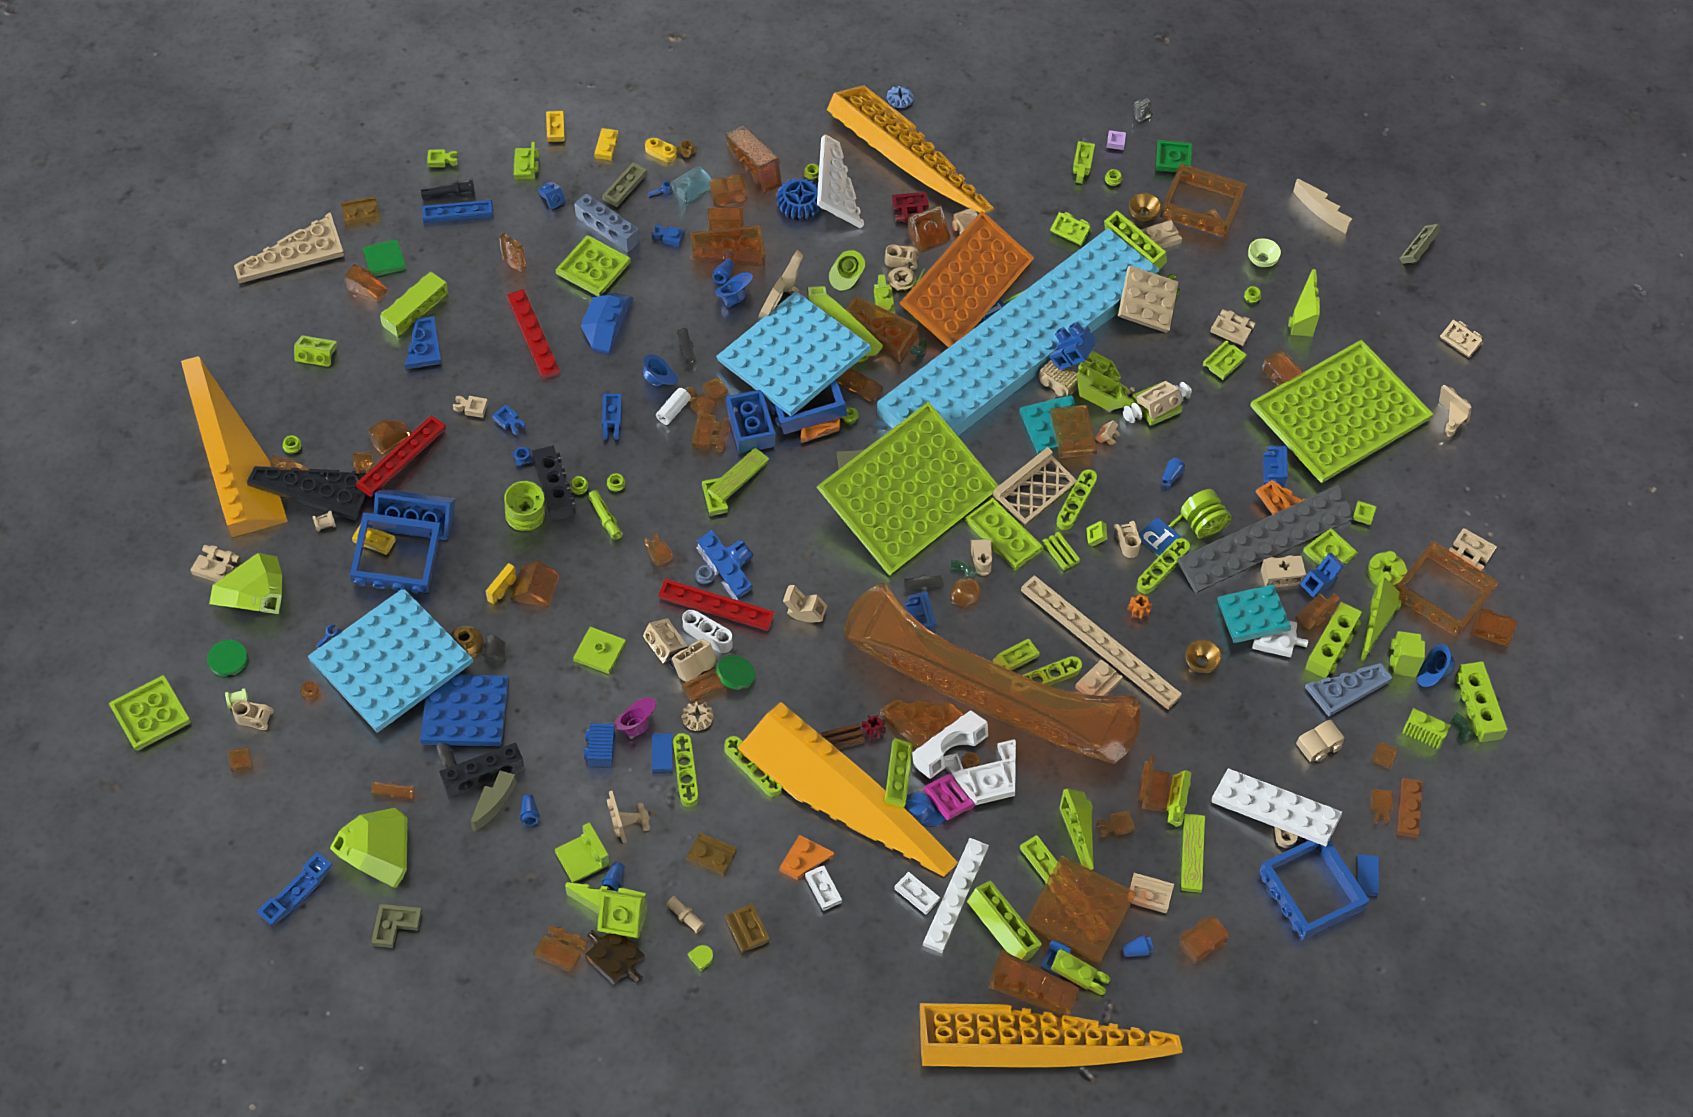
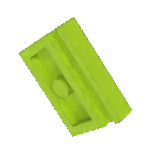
M1226 340L1204 360L1203 366H1207L1211 372L1224 380L1246 359L1247 354L1234 345L1231 346Z

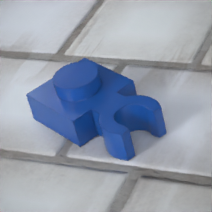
M655 225V231L658 233L652 232L653 239H662V243L675 247H680L685 235V230L671 226L663 229L662 226Z
M506 404L492 415L493 420L505 430L511 427L512 433L515 435L519 434L516 427L526 428L524 421L520 420L519 415Z

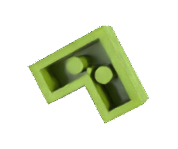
M1398 631L1396 637L1392 638L1390 649L1393 650V655L1390 658L1393 674L1416 677L1425 659V641H1421V634Z

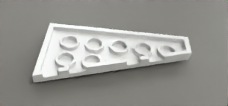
M825 134L821 138L817 205L861 229L864 221L859 217L861 211L856 206L855 200L857 198L851 179L846 174L848 169L842 161L844 156L840 143Z

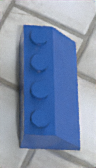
M380 489L375 493L374 514L440 523V539L448 540L454 519L456 499ZM380 530V531H383V532H390V533H397V534H405V535H412V536H419V537L431 538V537H429V536H421V535H414V534H407V533H399V532H392V531Z

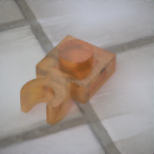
M353 452V468H356V473H360V470H366L368 473L371 470L370 467H373L372 452Z
M653 533L654 541H649L647 537H644L645 545L648 547V554L656 567L674 559L665 541L659 543L657 533Z
M1372 789L1371 810L1377 811L1373 818L1375 824L1378 823L1379 817H1383L1385 825H1388L1390 821L1389 813L1393 810V791Z
M1129 810L1109 815V821L1100 819L1096 823L1097 827L1104 826L1106 828L1100 831L1101 837L1107 836L1111 831L1114 832L1115 836L1134 832L1135 830Z

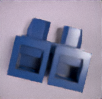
M1074 322L1068 327L1070 333H1068L1065 327L1059 328L1055 333L1059 340L1056 345L1059 350L1052 352L1049 357L1059 370L1084 362L1088 358L1096 343L1095 337L1090 333L1088 326L1082 328L1078 322Z

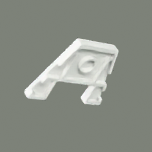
M1015 739L998 743L997 748L1002 760L963 769L958 753L944 756L945 770L955 777L957 784L976 805L1015 796Z

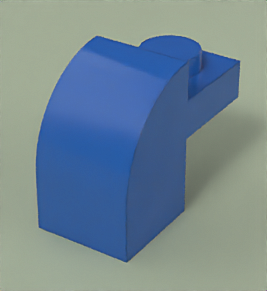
M1329 553L1318 568L1309 571L1300 585L1313 597L1321 595L1336 582L1337 576L1345 564L1333 553Z

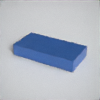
M672 733L652 734V773L673 772Z
M1358 854L1357 882L1366 896L1377 897L1379 894V856Z

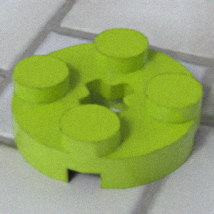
M1393 551L1374 555L1368 564L1367 570L1369 579L1375 585L1378 584L1382 576L1395 588L1402 584L1407 573L1404 561L1396 556V553ZM1384 568H1389L1391 573L1384 572Z

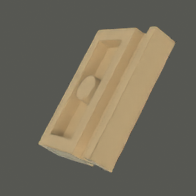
M1172 220L1140 229L1162 249L1182 243V237L1179 236V232Z
M1101 659L1076 683L1075 688L1087 698L1092 699L1097 705L1122 681L1123 676L1118 675L1116 670Z
M1134 873L1126 902L1167 914L1174 884Z

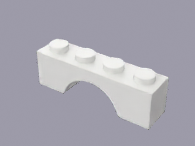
M970 710L912 753L914 767L931 779L945 768L944 754L948 749L957 745L976 746L989 736L987 721Z

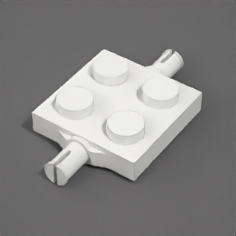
M1289 621L1291 631L1253 639L1252 649L1291 657L1295 645L1307 648L1308 639L1298 638L1296 633L1297 622Z

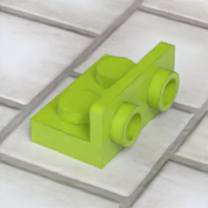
M531 142V148H515L514 179H535V173L539 172V163L536 161V159H539V148H536L535 142Z
M1059 212L1050 232L1082 246L1088 233L1091 234L1092 229L1087 221L1083 219L1078 221L1070 213L1065 212L1063 214Z
M301 336L294 345V359L296 362L329 367L331 365V355L337 348V341Z

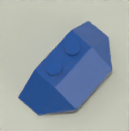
M612 293L592 298L581 323V328L592 350L610 354L632 304V296Z

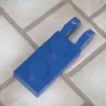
M603 394V440L608 439V428L614 427L615 440H619L622 394Z

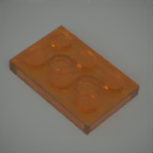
M1087 405L1050 409L1060 458L1097 454Z

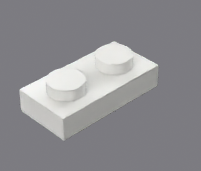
M824 865L805 873V878L823 911L842 903V898Z
M910 872L895 885V890L925 915L940 900L938 895Z

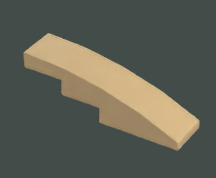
M1300 179L1296 180L1293 192L1302 203L1326 223L1346 234L1349 231L1352 218L1339 212L1340 206L1327 200V193Z

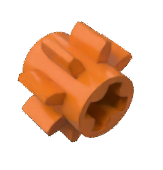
M1139 594L1135 598L1131 597L1128 610H1132V617L1135 616L1142 619L1145 615H1150L1153 603H1149L1148 596L1145 597Z

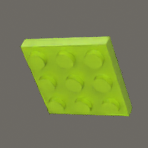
M586 235L557 267L556 274L596 296H601L631 263V258Z
M164 675L109 702L113 713L135 751L191 723Z

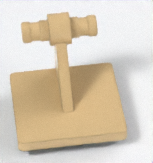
M1444 384L1441 387L1439 403L1449 410V421L1445 426V432L1448 437H1452L1462 423L1466 425L1469 423L1472 407L1466 399L1459 397L1453 388H1448Z
M609 791L610 798L606 800L617 838L621 837L623 843L627 842L623 826L637 822L642 825L643 831L650 830L649 813L644 809L643 803L636 804L638 813L618 812L613 791Z

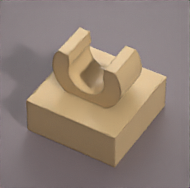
M1111 421L1103 425L1095 439L1099 443L1106 441L1109 445L1115 444L1116 441L1113 437L1117 438L1120 436V433L1116 430L1118 424L1115 421Z

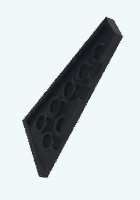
M254 466L247 480L248 486L327 512L331 511L333 514L356 521L367 498V494L357 488V482L367 473H359V471L353 470L352 472H340L339 470L309 469L308 471L298 470V468L286 470L279 469L278 467Z

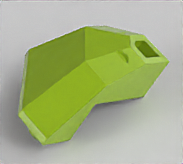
M261 553L252 556L212 585L209 604L279 614L282 598V572L278 557Z
M397 808L361 814L338 832L330 849L357 869L397 888L407 870V816Z

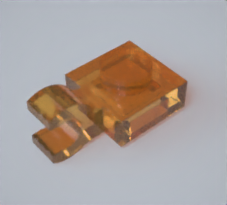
M691 386L685 389L691 396L689 400L691 402L690 408L702 418L716 408V403L704 393L698 395Z

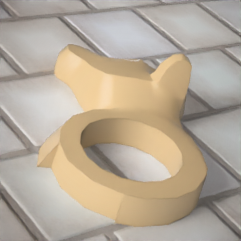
M796 250L783 275L775 283L758 318L762 319L765 316H769L771 311L776 308L784 292L792 295L796 291L800 294L799 289L794 286L803 258V254L799 250Z

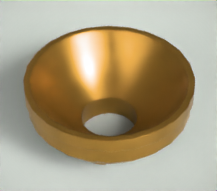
M1139 193L1131 198L1129 210L1138 220L1149 221L1159 215L1161 202L1153 194ZM1146 210L1149 214L1141 215L1139 211Z
M460 626L450 633V636L472 658L481 652L484 644L483 637L476 628ZM463 633L470 635L467 641H460L458 638Z
M1205 639L1193 641L1187 647L1185 654L1189 667L1199 673L1214 671L1219 666L1222 658L1219 647ZM1200 657L1205 658L1207 664L1199 665L1196 659Z

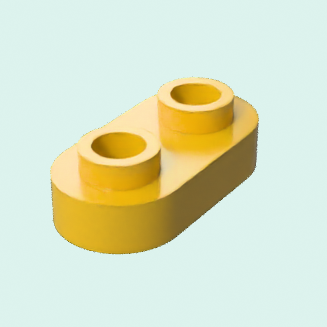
M649 138L645 142V151L649 155L665 162H672L677 158L675 146L658 138Z

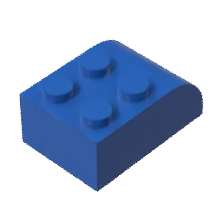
M756 390L726 396L728 417L738 453L751 452L754 448L760 450L775 447V432L763 392Z

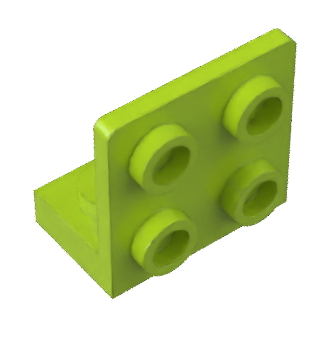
M590 822L582 826L583 834L580 837L555 849V853L572 883H576L610 866L608 853Z

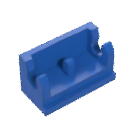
M1269 446L1268 451L1274 452H1264L1263 455L1264 485L1273 480L1280 484L1281 487H1284L1288 477L1287 446Z
M927 591L908 596L909 601L905 602L914 637L935 634L936 620Z

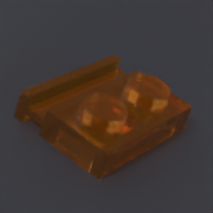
M506 233L501 234L499 240L502 259L504 261L507 259L508 264L512 268L522 272L526 269L523 245L511 237L507 238Z

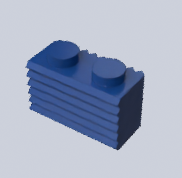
M590 723V729H586L585 741H588V747H584V759H587L588 766L612 767L615 740L614 723Z

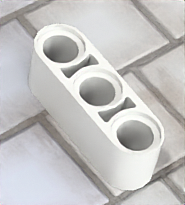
M695 610L684 612L682 616L684 632L697 640L704 638L711 643L713 649L720 653H727L732 649V633L729 629Z

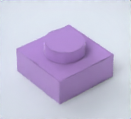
M1109 130L1106 148L1124 150L1126 133Z

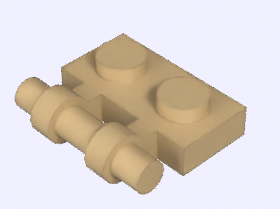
M1222 309L1210 332L1244 346L1251 333V329H1254L1256 323L1250 321V318L1236 315L1231 310L1226 311Z
M1463 528L1453 543L1459 549L1455 550L1450 547L1447 554L1452 556L1455 561L1468 565V568L1482 572L1485 566L1478 562L1481 560L1487 564L1496 551L1497 546ZM1467 552L1468 554L1474 556V558L1471 559L1463 553Z
M204 545L202 551L208 553L207 557L199 555L190 571L193 575L217 582L235 569L234 566H231V563H239L241 556L235 555L234 552L229 550L227 552L220 550L215 545ZM216 557H220V558H223L224 560H223L222 562H219V561H216L215 559H216Z

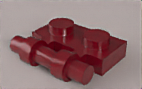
M926 192L892 195L894 213L901 212L900 215H895L896 222L908 223L911 220L924 221V219H931L930 212H923V210H929ZM908 211H917V213L908 214Z

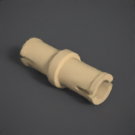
M676 896L671 897L666 903V906L678 916V919L681 922L684 921L695 933H698L704 927L705 923L692 912L693 909L686 907Z

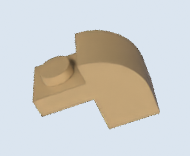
M795 585L788 586L783 600L789 608L787 614L794 619L804 622H822L827 604L818 595L804 596Z

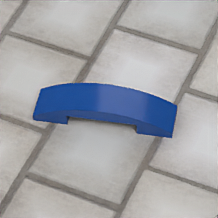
M318 851L302 866L304 870L275 899L271 897L256 911L271 926L294 911L317 888L331 869L332 864Z

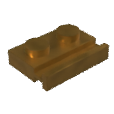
M376 196L341 202L345 226L381 220Z
M699 832L686 858L687 861L724 876L734 854L737 852V848Z
M753 903L737 909L731 914H725V919L741 953L770 942V938Z

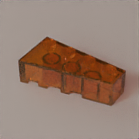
M744 126L725 133L729 150L739 162L742 161L747 172L751 171L754 176L753 180L756 184L760 183L762 185L761 190L764 194L782 186L779 168L780 159L770 151L769 147L762 144L761 140L757 139Z
M761 225L690 232L692 259L719 262L730 259L733 263L765 266L766 254Z
M856 295L846 308V311L883 345L882 349L901 364L918 338V325Z
M1002 949L993 968L989 986L991 989L1060 1016H1070L1079 992V988L1074 984L1065 982Z

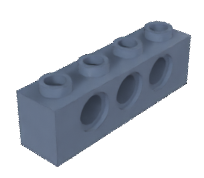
M586 193L574 203L575 214L578 219L627 253L640 242L639 229L589 194Z

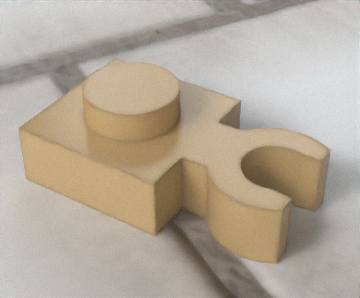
M456 396V402L461 404H453V409L457 412L464 410L465 415L483 418L488 405V399L469 396V399L465 400L462 396Z

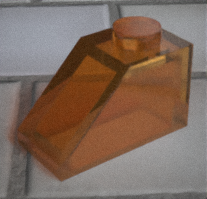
M353 264L344 275L347 290L378 303L387 291V288L369 270Z
M382 420L368 429L371 443L381 454L403 441L412 433L400 420Z

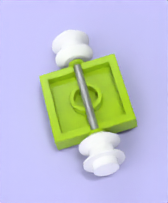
M1181 382L1180 387L1174 385L1179 388L1181 402H1183V397L1186 399L1190 398L1192 391L1188 384ZM1156 384L1133 394L1132 399L1136 403H1132L1131 408L1125 406L1123 415L1126 421L1134 423L1135 418L1141 420L1143 414L1151 426L1181 413L1183 407L1179 405L1155 419H1151L1149 410L1137 403L1136 396L1159 385Z

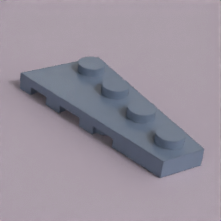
M1379 663L1358 669L1356 672L1349 674L1346 672L1338 677H1328L1316 683H1306L1305 688L1328 717L1390 683L1393 677Z

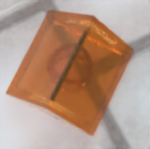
M941 205L908 217L907 233L919 251L951 239Z
M540 560L523 565L510 599L548 608L559 574Z

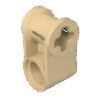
M891 244L886 248L884 263L890 268L906 267L915 270L918 267L916 260L919 256V250L915 247Z
M1130 521L1124 525L1114 524L1115 537L1119 542L1123 555L1127 558L1137 557L1141 538L1135 522Z
M971 540V554L975 573L980 576H987L991 572V540Z
M245 700L237 701L232 707L235 721L239 725L253 727L258 730L268 729L269 717L274 713L273 708L268 705L256 704Z

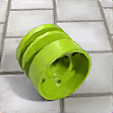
M519 481L512 484L504 495L505 517L508 524L519 531H531L538 528L543 523L545 517L544 493L542 489L529 481Z
M1212 489L1202 490L1194 494L1181 507L1182 515L1191 524V528L1199 539L1215 536L1228 526L1232 518L1229 511L1221 504L1220 498Z

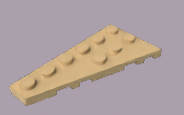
M331 212L326 214L324 219L313 221L311 226L299 229L277 241L275 246L271 248L269 246L266 247L257 256L252 255L234 265L238 282L242 283L344 256Z

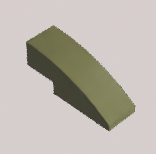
M499 771L493 788L484 787L470 821L473 831H478L485 826L505 806L517 785L515 774Z

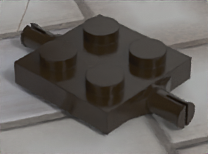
M594 930L587 934V937L595 944L585 953V958L613 985L627 976H630L636 983L643 979V976L635 968L645 959V954L626 936L608 933L606 936L600 937Z

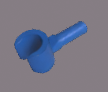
M664 181L661 188L649 192V197L659 193L670 194L672 191L670 181Z
M328 625L326 635L316 646L320 648L332 636L335 637L341 633V629H337L333 633L332 630L336 625Z

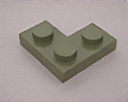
M380 904L371 941L372 946L393 948L397 929L418 931L422 909Z

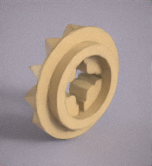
M898 267L890 271L888 283H890L892 288H896L897 291L904 290L906 292L907 289H912L913 285L916 284V275L909 268Z
M696 701L692 704L688 703V706L683 708L682 722L690 730H704L713 722L712 709L705 702L699 703ZM697 710H698V712H699V714H700V718H699V721H698V722H697L696 717H695V716H692V715H695V712H696Z

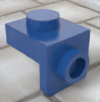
M554 182L545 183L543 187L538 189L540 196L547 200L550 209L566 203L561 187Z
M1052 940L1040 969L1060 978V974L1051 970L1052 964L1060 949L1070 954L1071 948L1061 941L1056 942Z

